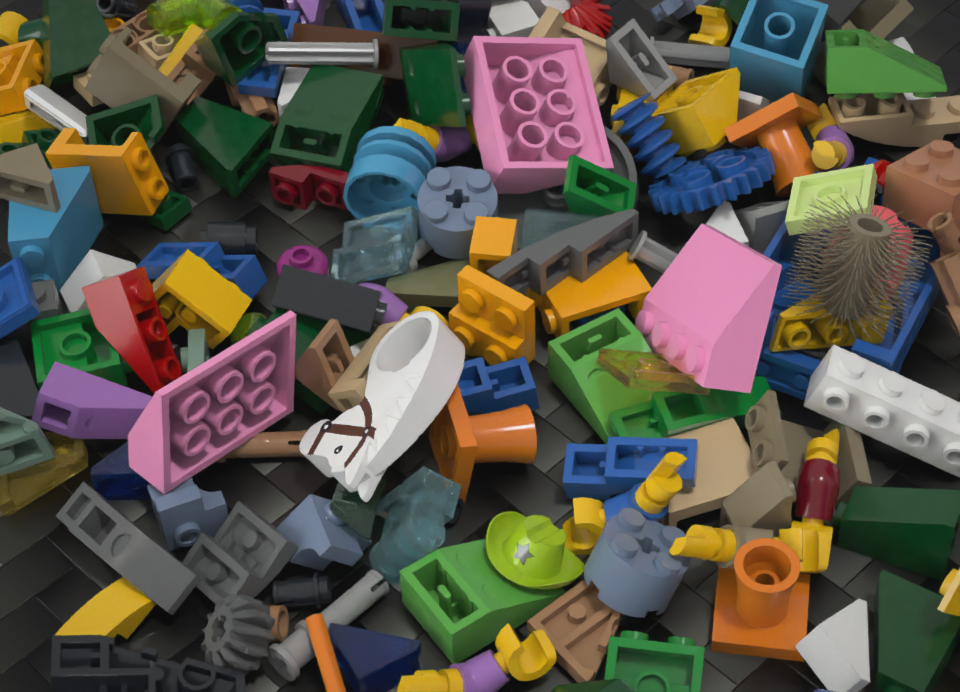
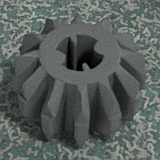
M230 593L224 600L218 599L215 604V611L208 613L207 627L202 630L205 634V639L201 644V650L206 652V663L244 672L246 676L250 670H258L262 656H268V644L274 639L271 635V629L275 624V619L270 617V607L262 604L260 600L243 594L235 595Z

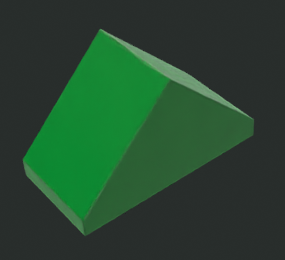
M574 154L569 156L563 194L572 219L592 220L628 209H634L636 183Z

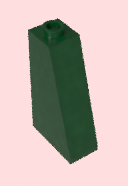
M384 0L382 35L457 42L460 3L450 0Z

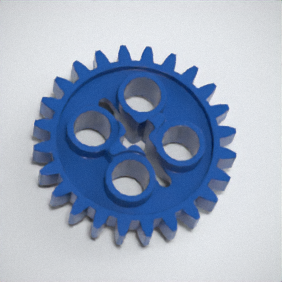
M746 146L740 150H736V147L725 149L708 156L703 155L697 161H687V165L679 166L675 170L663 175V178L654 180V184L649 186L648 194L653 209L656 212L662 211V214L672 212L673 215H676L684 210L686 214L692 211H703L714 205L721 206L723 201L737 200L738 195L752 193V189L763 186L762 182L771 180V175L775 174L776 168L771 152L767 148L760 149V146H756L750 149L749 146Z

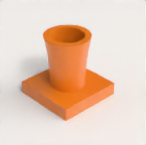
M793 92L724 129L731 144L742 148L749 146L750 149L760 146V149L767 148L771 152L776 168L775 174L771 175L777 198L790 196L794 177L811 175L815 171L825 172L824 169L818 168L813 163L811 158L812 151L800 130L823 118L816 103Z
M458 384L447 400V403L432 421L428 437L444 491H456L458 497L463 502L466 501L475 463L509 462L532 464L537 451L536 426L528 405L523 404L502 411L468 416Z
M772 538L751 540L742 545L737 551L734 558V569L718 567L711 651L804 662V658L795 648V645L807 635L810 574L800 573V560L795 551L786 543Z

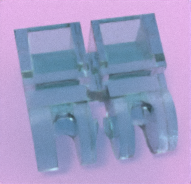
M423 466L407 478L402 485H398L381 498L377 515L386 520L381 541L372 546L369 553L373 569L384 578H396L400 575V570L439 548L445 541L446 531L444 524L454 517L461 485Z

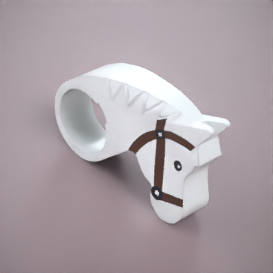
M431 311L418 312L403 319L381 339L371 356L365 396L362 402L339 415L334 421L324 419L311 426L300 442V452L326 477H335L349 492L358 491L360 498L364 502H368L387 467L396 461L418 439L447 403V400L458 384L464 367V344Z

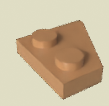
M585 579L527 621V631L529 633L541 629L546 632L555 648L556 661L578 683L595 680L608 651L609 637L615 636L624 614L604 604L597 597L600 590L592 580L588 586Z

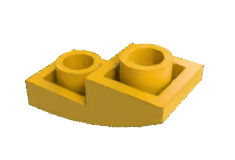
M122 577L83 605L55 635H103L115 638L117 634H120L128 639L157 603L126 578Z

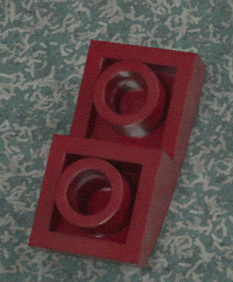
M306 165L272 167L269 171L272 198L285 205H292L307 210L313 200L325 205L348 211L343 194L349 173L326 167Z

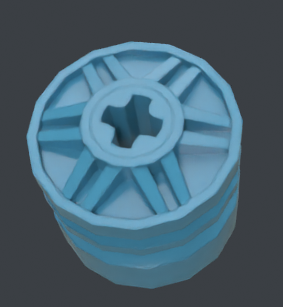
M381 126L368 131L359 141L353 166L350 169L345 184L343 199L347 209L357 220L370 227L384 231H398L414 226L419 220L417 202L419 189L427 179L429 171L434 169L437 163L432 146L425 138L412 130L397 126Z

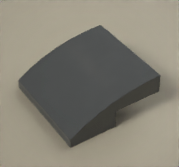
M238 501L215 537L213 538L202 532L182 563L201 578L196 587L216 604L218 599L224 600L230 593L235 595L243 594L252 598L256 597L277 576L299 546L250 506Z

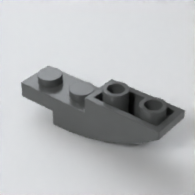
M84 481L56 515L80 541L171 615L176 612L201 580L199 576L165 547L140 529Z

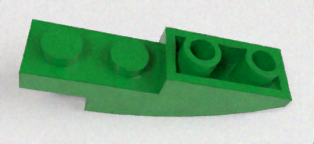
M760 376L754 377L751 393L705 388L697 382L654 392L650 401L612 411L609 414L608 421L615 437L664 438L729 418H734L739 429L745 428V415L749 408L755 405L767 390H771L766 377Z

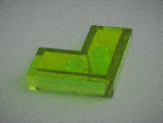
M162 0L148 5L147 19L148 25L168 37L186 31L191 24H195L203 30L205 28L209 30L231 13L243 11L228 0Z

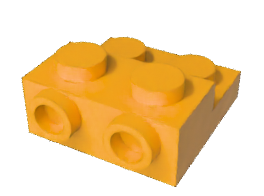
M36 39L0 47V116L27 110L24 92L27 88L39 85L43 80V49Z
M466 265L457 274L459 303L448 313L449 329L464 344L465 354L468 356L483 357L490 365L525 356L529 364L536 357L535 301L475 268Z

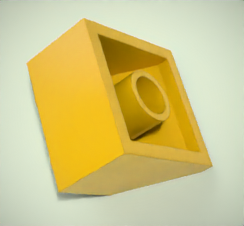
M737 67L686 80L658 104V108L651 116L663 115L666 118V121L659 130H672L673 135L666 144L679 143L680 149L675 155L686 157L700 149L710 152L726 142L724 129L737 122L741 75Z

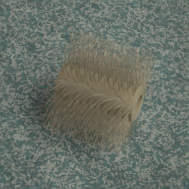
M859 201L858 204L862 214H857L850 205L849 207L855 214L851 210V213L841 207L851 217L843 214L835 205L833 206L836 209L828 207L835 210L839 216L823 208L824 210L817 208L822 212L824 211L835 216L839 220L821 214L817 216L831 220L829 221L830 223L808 217L814 220L812 222L819 224L814 226L819 229L809 227L811 229H807L809 232L805 233L809 236H804L803 238L810 237L816 241L811 239L802 241L814 243H806L805 248L802 249L805 251L803 253H808L811 256L803 254L805 256H796L810 258L811 260L796 259L801 263H795L801 266L796 268L801 271H796L795 273L801 272L807 275L791 274L797 278L790 279H800L802 281H787L792 284L810 285L805 287L792 286L806 290H787L794 292L811 291L815 294L798 292L801 294H786L808 295L810 298H788L809 300L801 302H822V304L787 306H816L804 311L805 313L825 309L827 312L817 319L820 320L823 316L830 313L833 315V318L828 323L829 325L835 317L837 319L840 318V333L842 319H844V322L845 320L849 321L850 332L851 329L853 331L850 320H855L867 336L868 334L860 320L870 328L872 327L861 318L862 316L876 329H878L877 325L882 326L874 322L872 317L883 324L887 320L883 318L884 320L879 319L871 313L878 314L880 317L884 316L892 321H895L893 319L901 320L898 317L894 318L883 313L881 314L874 309L887 313L893 311L895 312L893 314L899 315L896 312L905 313L896 309L900 307L891 305H898L903 303L901 301H907L902 298L906 296L902 293L914 295L908 291L900 292L897 290L906 289L914 291L907 286H912L909 283H916L909 280L915 277H905L903 274L909 275L912 273L905 271L913 272L918 271L915 268H922L915 264L925 265L915 260L918 258L911 257L924 255L916 253L919 251L907 250L905 248H922L909 244H925L918 241L926 240L907 239L904 237L910 235L927 236L907 234L915 232L900 233L893 232L892 230L925 228H897L907 224L905 222L909 221L888 224L887 221L898 214L882 220L879 217L884 212L883 210L878 217H876L877 211L875 216L871 215L872 201L870 215L863 213L862 205L860 206ZM820 223H825L831 226L833 229L826 228ZM904 223V224H901V225H898V226H895V227H892V228L890 227L891 225ZM823 230H828V231H830L832 234L826 233V232L823 231ZM816 234H822L824 237L821 238ZM896 234H904L905 236H896ZM900 240H909L917 243H905ZM818 245H822V246L826 247L827 249H822V248H821L820 246H818ZM811 249L819 250L821 253H816ZM900 251H908L913 255L903 254ZM909 259H913L919 263L911 262ZM810 261H814V262H815V261H820V262L823 263V264H818V263L815 264V263H812V262H810ZM808 265H814V266L816 265L817 267H816V268H812V267H810V266H808ZM894 266H902L907 270L897 269ZM804 280H811V281H813L814 283H810V284H809V283H807V282L804 281ZM888 281H891V282H892V281H896V282H898V283L901 284V285L894 284V283L891 284V283H889ZM879 305H884L890 310L882 309Z

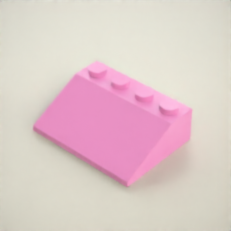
M473 36L464 55L466 69L464 82L470 99L471 114L483 169L491 176V181L496 187L497 194H526L565 184L568 158L573 154L610 172L613 171L614 165L582 38Z
M701 224L645 297L643 308L636 317L635 327L641 332L651 350L702 387L751 393L782 265L714 227Z
M291 310L156 391L128 434L129 467L163 494H166L293 412L297 314Z

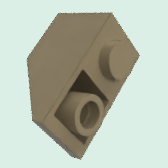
M776 461L766 463L722 501L719 528L724 525L770 529L774 530L775 537H779V529L791 528L792 503L796 502V490L791 478L783 476Z

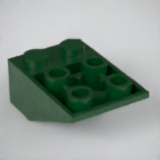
M443 41L399 47L409 120L418 122L423 126H466L465 116L471 115V105L468 92L464 93L460 83V78L466 77L463 54H459L456 48Z
M312 65L280 117L270 154L281 166H318L349 173L353 166L359 141L369 131L384 76L382 74L329 65Z

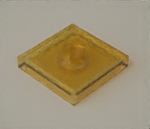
M606 348L599 350L597 365L629 389L710 394L711 388L699 385L695 382L696 379L693 374H684L664 359L665 355L662 353Z

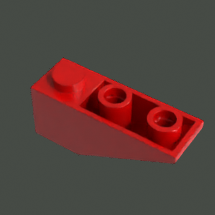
M144 266L82 287L95 327L153 393L183 376L181 365L175 355L168 335L166 323L162 318L154 296L153 286L148 279Z

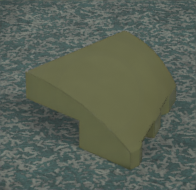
M469 258L455 259L391 277L386 283V288L409 306L408 314L418 306L454 308L459 303L457 274L466 265L470 266Z

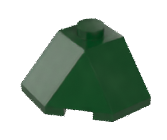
M233 12L221 19L194 43L205 66L234 87L265 61L266 43L288 42L279 17L274 13Z
M157 94L85 117L89 145L121 146L132 132H141L149 150H151L165 130L160 99Z

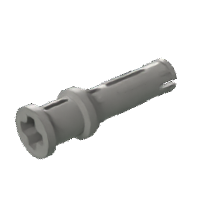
M375 570L368 571L362 579L320 613L324 616L330 639L334 638L390 591L387 581L380 586L375 585L384 578L379 572ZM305 620L299 621L295 625V632L279 645L273 643L267 648L269 653L267 658L272 667L288 681H294L300 675L299 669L316 656Z

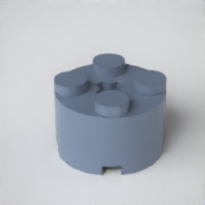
M462 166L436 167L429 171L427 179L419 189L417 202L421 238L424 242L434 248V252L440 256L450 259L469 258L476 216L498 217V194L489 173L483 169Z
M623 508L617 516L612 517L606 523L584 566V579L588 586L591 580L600 590L597 597L604 604L622 614L645 618L648 611H657L656 615H659L667 608L690 565V557L671 555L669 553L675 539L686 535L677 527L664 526L656 521L646 520L643 514L636 509Z

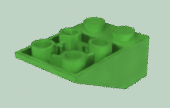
M864 29L825 30L824 75L827 94H834V97L838 99H854L858 97L859 93H874L873 96L876 98L889 99L897 97V93H913L915 97L931 98L937 96V92H947V85L939 66Z
M619 308L548 342V376L605 444H608V436L615 437L608 421L610 412L650 401L654 392L672 388L645 338Z
M486 539L436 549L399 571L403 604L452 664L463 661L494 642L500 630L508 623L513 629L517 628L566 593L562 587L549 590L531 589L517 585L505 578L489 560L486 550Z

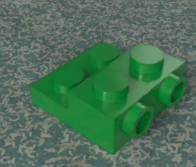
M89 308L30 322L36 378L39 389H41L55 361L122 386L128 385L126 374L134 372V370L95 327Z
M622 631L620 637H609L604 680L622 679L635 692H701L705 647L696 646V640L672 636L668 637L667 643L648 641V634L636 631Z

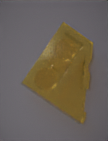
M52 431L44 433L55 451V458L0 475V508L4 516L12 515L87 468V439L69 438Z

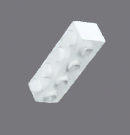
M833 344L810 377L804 407L960 478V402Z

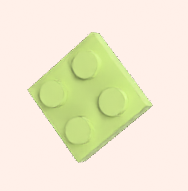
M874 163L794 177L785 219L789 236L809 232L807 229L811 228L805 226V224H813L804 220H814L808 217L819 218L830 223L826 218L817 215L812 216L810 213H819L823 216H830L833 219L839 220L829 213L825 215L817 208L822 210L825 208L839 216L835 210L828 207L836 209L833 206L835 205L843 214L851 217L841 208L843 207L851 213L845 200L857 214H862L858 204L859 201L860 206L862 205L863 213L870 215L871 201L873 211L877 184ZM820 223L824 227L832 229L831 226L825 223Z

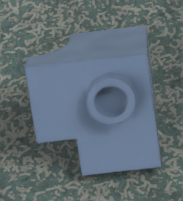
M192 477L166 494H163L152 484L147 486L153 512L168 551L194 545L202 532L211 537L215 536L229 515L221 490L216 492L201 490L197 484H194Z
M309 494L277 527L280 532L299 546L289 562L323 571L332 561L353 566L363 556L362 552L372 543L359 509L313 494Z

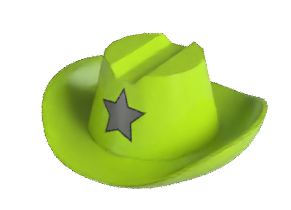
M507 511L496 515L489 524L486 535V550L489 560L499 573L517 585L542 590L561 588L575 581L582 574L585 566L565 546L566 534L564 529L557 528L548 517L542 515L525 517L518 512Z

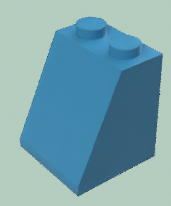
M749 0L730 45L729 69L737 67L741 73L739 90L764 97L773 102L792 92L804 98L812 79L829 5L815 0Z
M90 165L50 169L61 206L57 213L9 201L8 245L12 258L19 257L27 265L31 282L54 279L58 293H60L62 286L86 256L103 228V217Z

